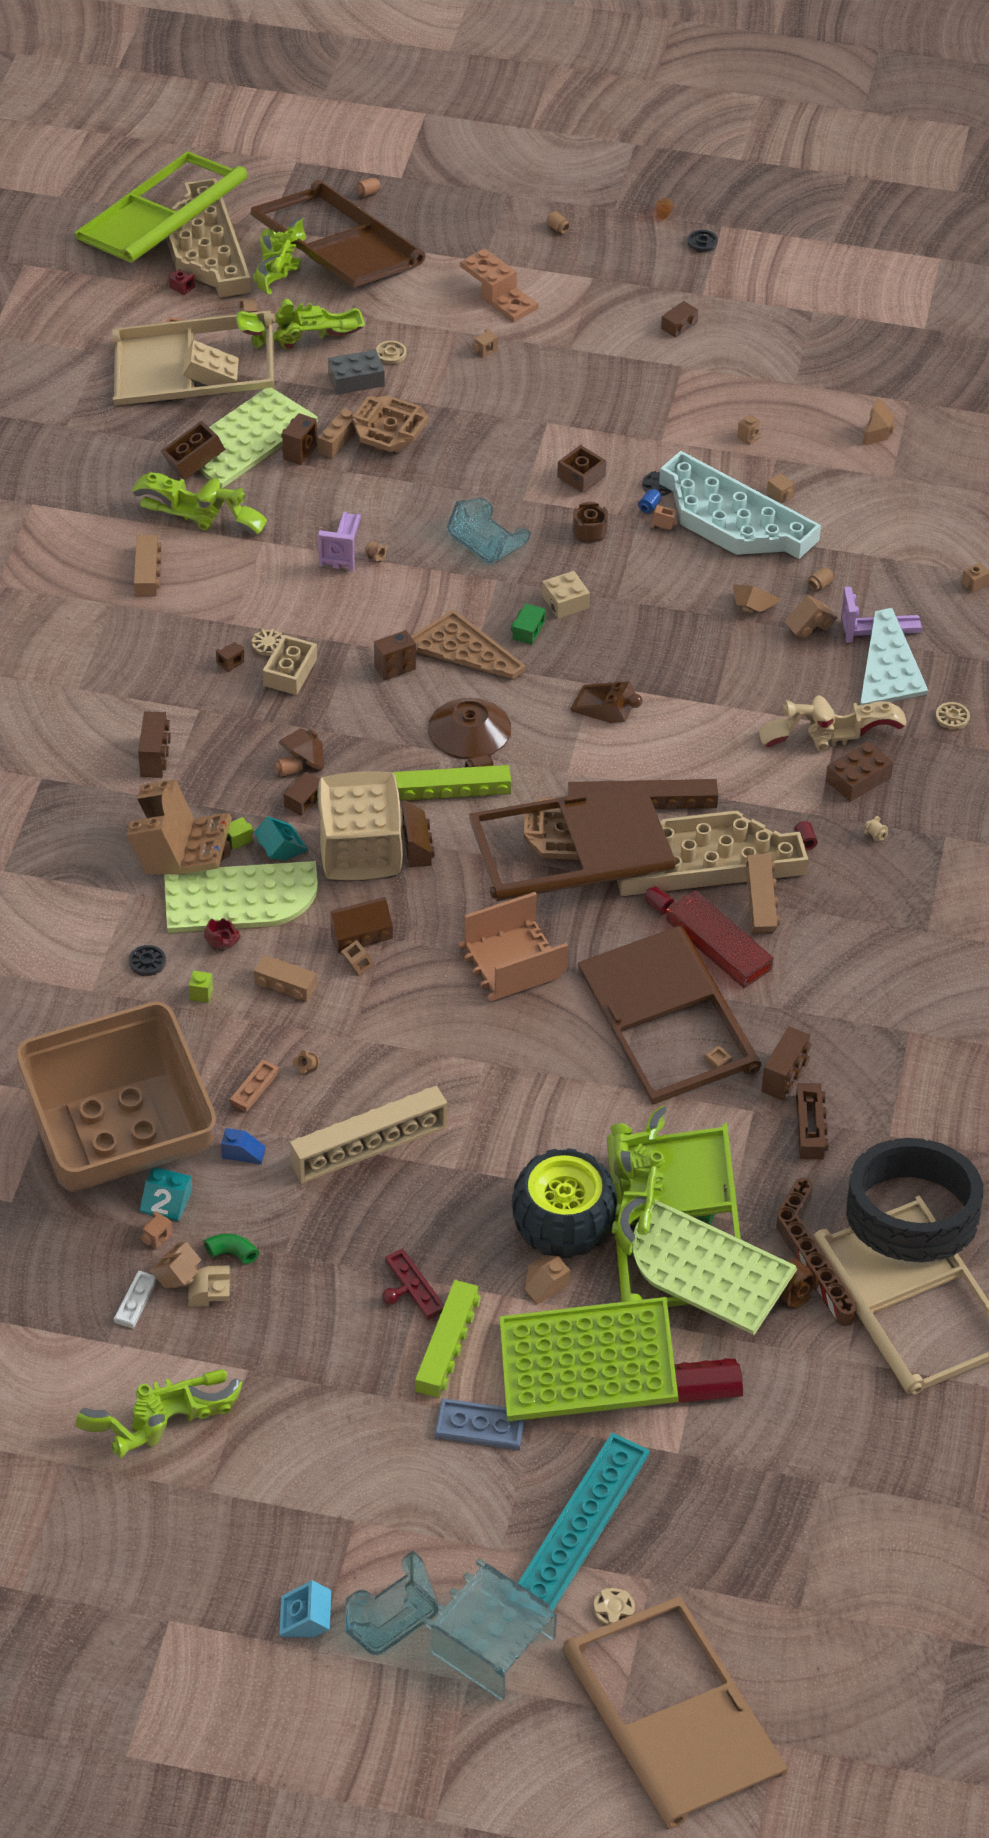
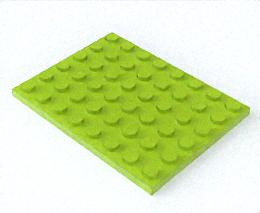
M666 1297L500 1316L508 1421L679 1402Z

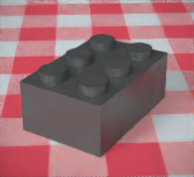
M377 350L328 358V374L336 395L385 386V371Z

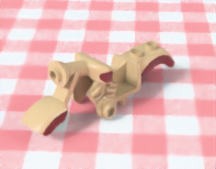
M817 695L812 700L811 705L794 704L786 700V705H783V714L787 716L788 720L778 719L766 723L759 729L762 744L766 747H772L777 743L785 742L789 732L793 731L802 716H806L810 720L811 726L808 728V731L814 740L815 747L818 751L823 752L828 749L830 739L832 746H836V742L839 740L842 741L843 745H846L848 739H858L871 728L878 725H890L897 729H902L906 725V718L900 707L891 702L883 701L858 706L857 703H853L851 714L844 716L836 715L827 700Z

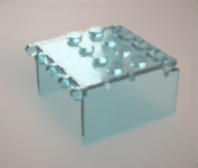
M478 1558L475 1562L479 1567L478 1571L474 1575L466 1572L463 1575V1578L467 1581L460 1591L452 1588L449 1593L454 1598L446 1607L438 1604L436 1610L440 1614L434 1621L426 1618L423 1623L430 1628L431 1653L500 1700H503L505 1698V1673L515 1663V1659H518L529 1646L527 1642L532 1643L540 1632L552 1640L556 1638L557 1614L550 1610L548 1603Z

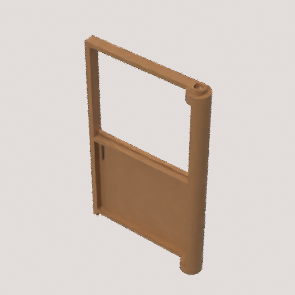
M681 1596L579 1637H571L564 1642L562 1648L564 1655L667 1828H674L682 1824L690 1812L779 1774L781 1776L786 1775L787 1766ZM677 1608L724 1685L626 1725L622 1722L582 1653L585 1651L586 1645Z

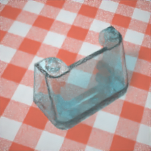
M478 498L456 501L447 525L448 533L487 563H497L528 542L531 532L526 528L520 527L514 533H510L491 519L493 507L486 499Z
M411 1551L401 1561V1568L406 1575L374 1597L366 1590H358L346 1598V1633L370 1654L381 1655L438 1614L439 1604L424 1562L415 1551Z

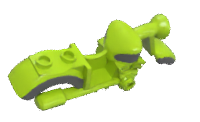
M303 217L293 220L287 226L285 233H276L271 229H265L261 233L259 241L263 260L258 265L253 275V280L257 283V287L266 294H272V289L268 286L273 281L286 278L289 271L300 268L301 259L292 257L290 253L294 252V249L291 248H296V245L291 244V242L298 238L302 241L306 239Z
M150 472L141 476L132 488L135 496L150 494L160 498L165 503L163 504L149 497H143L140 502L141 507L182 516L185 520L189 518L194 520V523L198 521V526L202 530H207L211 527L213 520L219 513L218 509L222 507L224 501H226L236 518L237 525L252 535H258L267 522V519L257 510L247 506L241 507L240 503H243L245 499L244 488L236 490L222 489L217 478L209 480L195 494L186 491L183 479L177 481L163 474Z
M664 1105L650 1115L643 1132L632 1134V1129L624 1123H617L610 1127L614 1136V1173L617 1177L628 1180L631 1187L630 1191H624L622 1204H617L615 1215L619 1216L618 1222H613L612 1233L615 1234V1240L618 1241L620 1247L628 1255L633 1253L632 1243L635 1240V1234L631 1230L630 1224L640 1218L637 1232L640 1235H647L652 1218L650 1213L651 1205L655 1204V1199L660 1200V1196H655L654 1191H662V1184L659 1183L664 1179V1175L657 1168L664 1165L665 1159L661 1152L647 1149L641 1143L655 1140L658 1132L664 1127L663 1116L667 1111ZM639 1144L636 1148L629 1152V1146Z
M220 1369L173 1385L169 1379H166V1387H159L156 1381L153 1384V1390L148 1384H141L136 1389L137 1401L132 1408L134 1416L131 1431H135L131 1434L114 1417L111 1418L106 1410L81 1409L76 1417L75 1426L87 1432H103L111 1429L118 1435L114 1436V1442L111 1443L114 1455L117 1454L118 1458L121 1459L128 1451L145 1443L150 1447L157 1445L162 1438L168 1418L174 1414H185L190 1422L194 1418L204 1419L212 1415L229 1413L240 1395L243 1382L239 1379H233L224 1390L217 1393H205L194 1387L224 1383L227 1379V1372Z

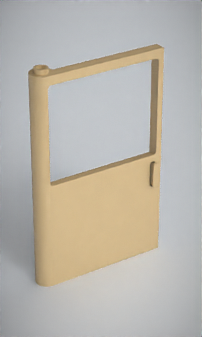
M920 1195L915 1197L913 1202L885 1212L894 1218L909 1222H936ZM851 1227L831 1234L828 1229H821L813 1234L812 1238L855 1302L856 1314L907 1394L916 1395L923 1389L989 1362V1352L925 1379H922L919 1374L912 1375L873 1314L962 1277L989 1316V1300L958 1253L954 1256L942 1260L937 1259L932 1262H907L902 1259L897 1260L886 1257L872 1250L871 1247H868L858 1239Z

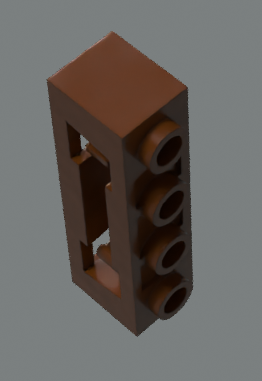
M797 1083L796 1108L799 1159H824V1153L829 1148L828 1139H825L828 1131L827 1123H824L827 1114L826 1107H823L825 1091H822L821 1083ZM813 1105H815V1132H808L807 1138V1110H813Z

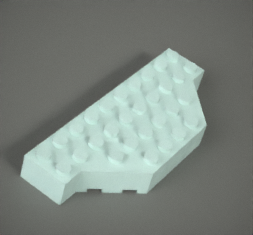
M682 451L678 452L660 468L659 484L673 491L680 525L736 555L787 552L800 559L820 539V524Z

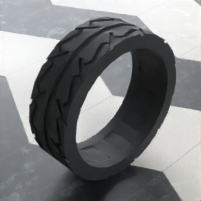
M899 1138L893 1141L888 1140L878 1143L867 1149L866 1153L863 1152L857 1158L851 1169L853 1172L850 1174L846 1216L852 1231L858 1239L868 1247H871L872 1250L897 1260L902 1259L907 1262L918 1263L932 1262L937 1259L942 1260L954 1256L962 1251L964 1246L967 1247L974 1239L982 1208L983 1182L976 1167L960 1152L958 1153L955 1149L932 1140ZM896 1177L923 1178L936 1182L950 1190L957 1196L964 1208L945 1220L929 1223L909 1222L882 1212L872 1204L865 1193L875 1184Z

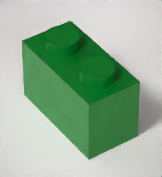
M526 603L523 609L519 610L517 620L512 622V639L533 645L545 623L546 609Z

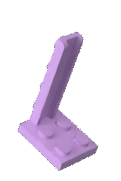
M343 512L337 533L319 530V566L327 564L333 565V568L337 569L347 567L351 571L354 570V539L361 520V514L356 515Z
M844 587L841 620H843V632L846 634V643L853 642L854 636L871 635L874 617L856 618L859 617V608L855 606L856 594H853L852 587ZM918 615L896 616L903 633H922V626Z

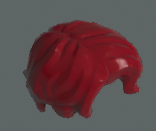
M213 918L210 919L204 929V938L211 948H231L241 938L239 931L235 930L232 921L225 920V918H221L218 921H215Z

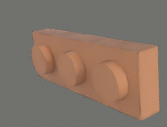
M262 1059L230 1098V1104L247 1112L279 1074V1067Z

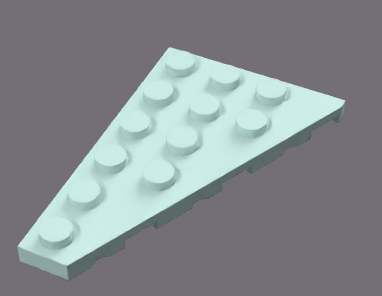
M888 608L875 611L860 705L879 701L894 702L927 695V686L893 609Z

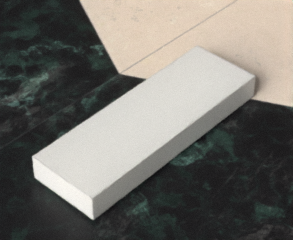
M138 1271L114 1317V1323L134 1329L158 1282L154 1275Z

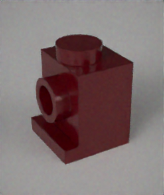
M180 269L176 272L172 271L169 275V288L182 295H186L195 288L194 274H188Z

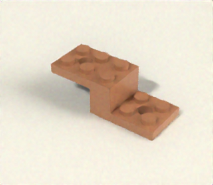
M485 248L460 261V267L482 283L481 298L511 321L515 322L538 309V303L517 288V272Z

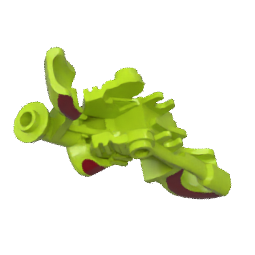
M284 299L281 302V307L275 313L276 323L279 325L277 331L273 332V342L279 341L284 349L291 350L296 341L301 339L303 331L318 330L320 338H323L324 335L345 336L357 332L364 327L365 323L362 313L357 308L333 314L324 308H320V306H312L311 303H308V306L303 307V304L300 303L293 310V302L290 299ZM238 312L236 315L238 327L243 333L252 335L251 343L255 349L266 344V328L263 322L259 321L258 316L255 313Z

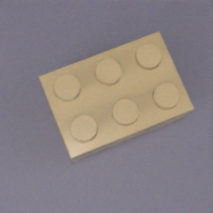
M193 340L185 352L183 376L208 386L236 383L239 358Z
M283 635L262 670L263 686L297 695L317 661V644Z

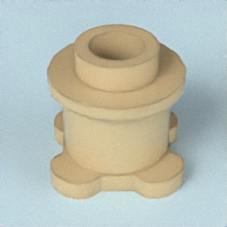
M878 816L866 822V829L864 831L866 836L871 834L875 841L884 840L888 835V827L879 822L880 817Z

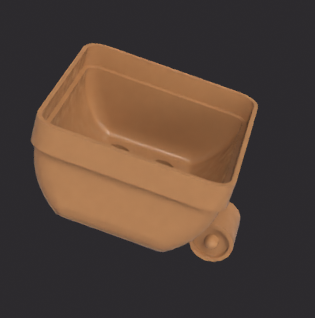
M157 1001L28 1038L18 1046V1070L27 1092L32 1115L57 1180L64 1189L70 1192L84 1190L203 1153L215 1138L216 1115L177 1019L172 1009L165 1003Z

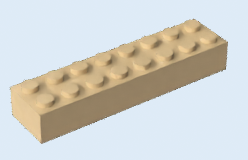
M434 1086L416 1094L408 1095L395 1102H390L377 1109H371L364 1114L353 1116L343 1122L335 1123L330 1127L314 1131L304 1137H298L290 1141L291 1167L302 1184L447 1128V1101L439 1088Z

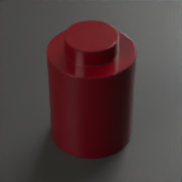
M801 821L795 825L794 832L801 833L805 850L815 848L818 841L812 824L807 821Z
M657 886L650 887L645 892V902L662 915L668 913L674 905V899Z

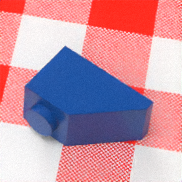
M225 1128L221 1142L223 1159L262 1164L266 1150L265 1145L246 1131Z

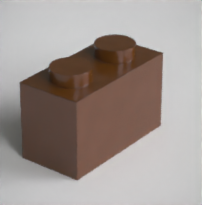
M682 301L662 315L661 329L676 338L698 322V309Z
M308 772L298 777L295 783L290 788H287L283 794L284 807L303 816L318 801L319 778Z

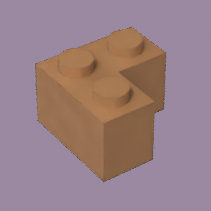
M807 595L784 622L795 635L806 639L816 627L827 631L838 617L826 604Z
M187 1241L176 1243L150 1271L164 1289H175L179 1286L185 1287L194 1280L193 1276L198 1272L196 1265L201 1259Z

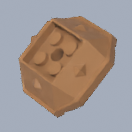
M367 396L352 416V421L360 442L374 446L378 451L383 449L389 452L400 453L408 444L415 441L429 422V416L421 406L391 396L376 398L375 396Z
M544 797V798L539 799V800H537V801H535V802L543 801V800H549V799H555V798H546V797ZM560 808L525 814L524 839L541 858L558 859L560 861L563 859L579 860Z

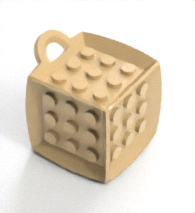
M362 771L321 777L318 784V808L320 815V846L325 878L334 880H365L399 874L402 867L403 849L400 800L395 774L392 772Z

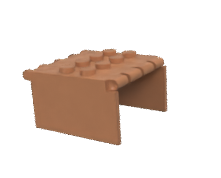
M536 892L466 914L464 917V941L459 942L457 946L460 950L466 948L468 954L464 956L467 962L474 961L476 967L472 970L473 974H481L485 980L480 983L481 988H489L492 992L487 996L489 1001L559 979L560 975L567 971V943L551 948L536 921H533L536 920Z

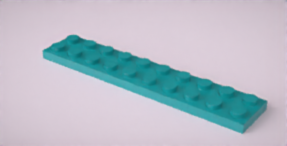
M615 1433L610 1434L510 1594L509 1602L549 1620L649 1457V1449Z

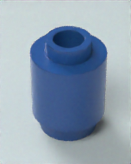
M656 489L648 490L638 502L640 510L647 514L652 513L661 502L660 492Z

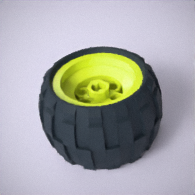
M567 1148V1150H547L545 1154L541 1156L536 1155L520 1172L512 1194V1215L517 1229L523 1235L526 1243L533 1249L541 1250L542 1254L561 1256L562 1258H572V1256L578 1254L585 1255L591 1252L595 1245L599 1246L615 1221L617 1209L616 1189L608 1170L602 1163H597L594 1156L571 1148Z

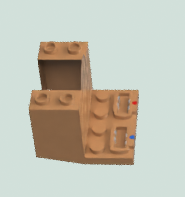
M176 779L141 785L137 800L146 819L130 821L126 836L145 874H187L219 868L232 820L230 813L194 818Z

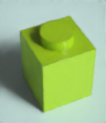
M243 817L230 823L226 840L230 843L232 850L252 842V833H254L252 825L247 823Z
M193 970L189 982L190 1000L209 1003L213 991L212 973Z

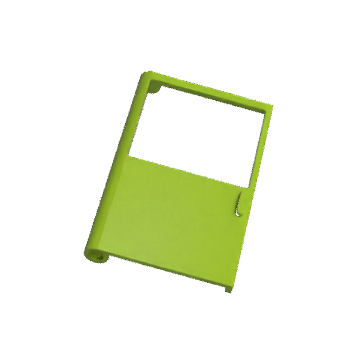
M187 151L82 226L74 234L77 240L132 263L245 181L248 174L247 170L241 166L232 169ZM187 162L224 176V178L177 212L140 197Z
M723 1123L722 1127L659 1135L656 1136L655 1140L641 1143L647 1149L661 1152L665 1159L664 1165L657 1168L664 1175V1179L659 1183L662 1184V1191H654L655 1196H660V1202L692 1217L731 1212L733 1215L735 1237L741 1240L727 1123ZM611 1133L606 1139L609 1172L616 1189L617 1204H622L624 1191H630L631 1187L628 1180L619 1178L614 1173L615 1148L614 1136ZM639 1144L629 1146V1152L636 1148ZM616 1215L615 1221L618 1222L619 1216ZM640 1218L634 1220L630 1225H637ZM616 1240L621 1302L642 1300L640 1295L632 1294L629 1257ZM676 1297L667 1298L668 1307L689 1304Z

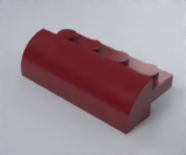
M736 1358L674 1364L679 1402L674 1403L743 1397L742 1373Z

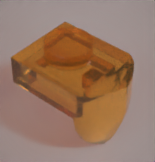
M661 198V201L657 200L656 202L657 216L663 221L670 214L671 209H674V203L668 198Z

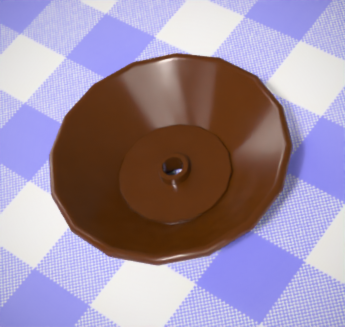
M460 698L449 701L435 710L429 720L428 733L434 745L446 754L459 758H471L484 753L492 755L504 747L511 736V722L506 712L492 702L480 698Z

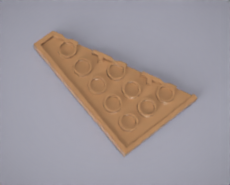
M454 609L411 636L416 643V652L509 679H514L526 671V665Z

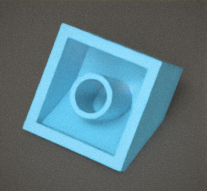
M311 1580L282 1595L279 1635L282 1637H316L330 1630L331 1590Z

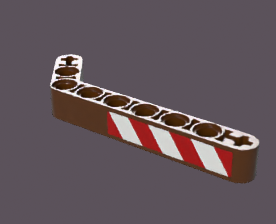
M799 1178L793 1184L778 1210L776 1228L795 1258L818 1276L819 1284L816 1290L835 1320L842 1326H849L854 1322L856 1304L800 1220L811 1200L813 1184L808 1178Z

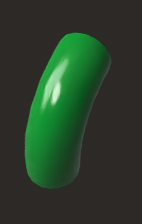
M221 1233L203 1240L205 1250L211 1258L221 1254H232L239 1258L242 1264H250L258 1258L260 1253L257 1247L247 1238L236 1234Z

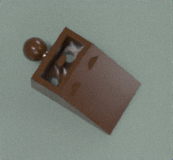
M630 681L583 685L570 709L572 712L608 723L625 722L632 708H639L643 703V699L639 694H636Z

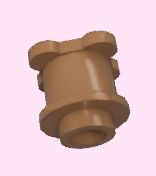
M371 541L366 545L365 553L367 557H373L376 562L378 560H385L388 545L384 544L382 546L376 541Z
M301 1050L297 1058L293 1059V1065L297 1066L300 1074L315 1072L320 1063L316 1054L308 1053L306 1050Z

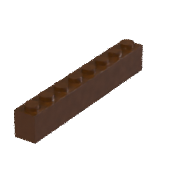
M717 779L568 782V796L645 783L655 809L717 808L718 805Z

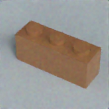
M345 408L342 409L318 436V453L332 459L356 433L352 421V416L355 412Z
M264 955L254 970V983L307 1002L317 987V973Z

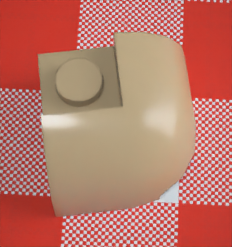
M230 1265L199 1268L198 1272L193 1276L194 1280L188 1286V1307L209 1306V1301H230Z

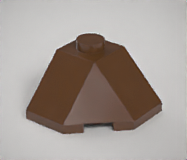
M300 728L278 742L290 754L306 761L305 763L319 770L324 768L323 743L317 738L318 734L313 730L309 729L307 731Z

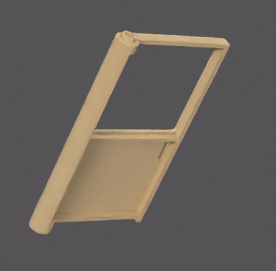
M271 310L251 312L255 313L259 321H262L264 326H266L267 379L194 387V380L183 376L185 352L194 340L195 334L239 329L236 320L237 314L114 328L112 330L115 345L114 406L274 388L273 323H276L275 313H272Z

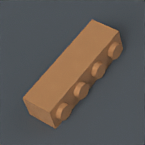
M158 534L136 536L135 596H156L157 589H160V578L157 577L161 576V569L158 564H161V554H158V552H162V543L158 542Z
M771 854L748 855L745 865L752 933L775 932L777 926L780 925V916L776 914L778 897L774 896V890H776V878H773L772 872L775 871L774 860H771Z

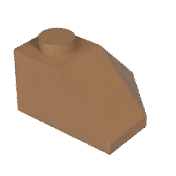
M879 398L876 399L871 408L868 425H866L864 430L863 445L888 440L890 434H893L895 431V416Z
M733 585L736 605L742 607V611L746 613L761 612L780 602V598L755 586Z
M544 1255L529 1264L524 1291L537 1305L570 1285L571 1270L558 1256Z

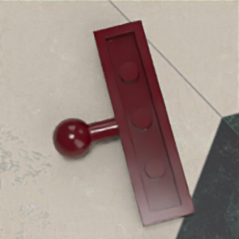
M402 1248L386 1256V1264L402 1286L397 1289H385L382 1293L383 1302L392 1305L397 1302L399 1296L408 1293L427 1320L441 1314L444 1308L443 1302L405 1250Z

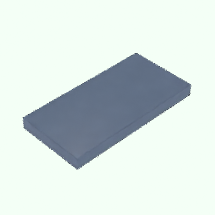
M442 1398L435 1438L520 1450L525 1420L508 1421L506 1407Z

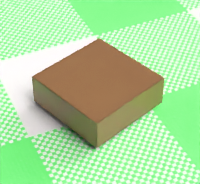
M718 1045L704 1055V1060L713 1068H718L730 1063L732 1056Z

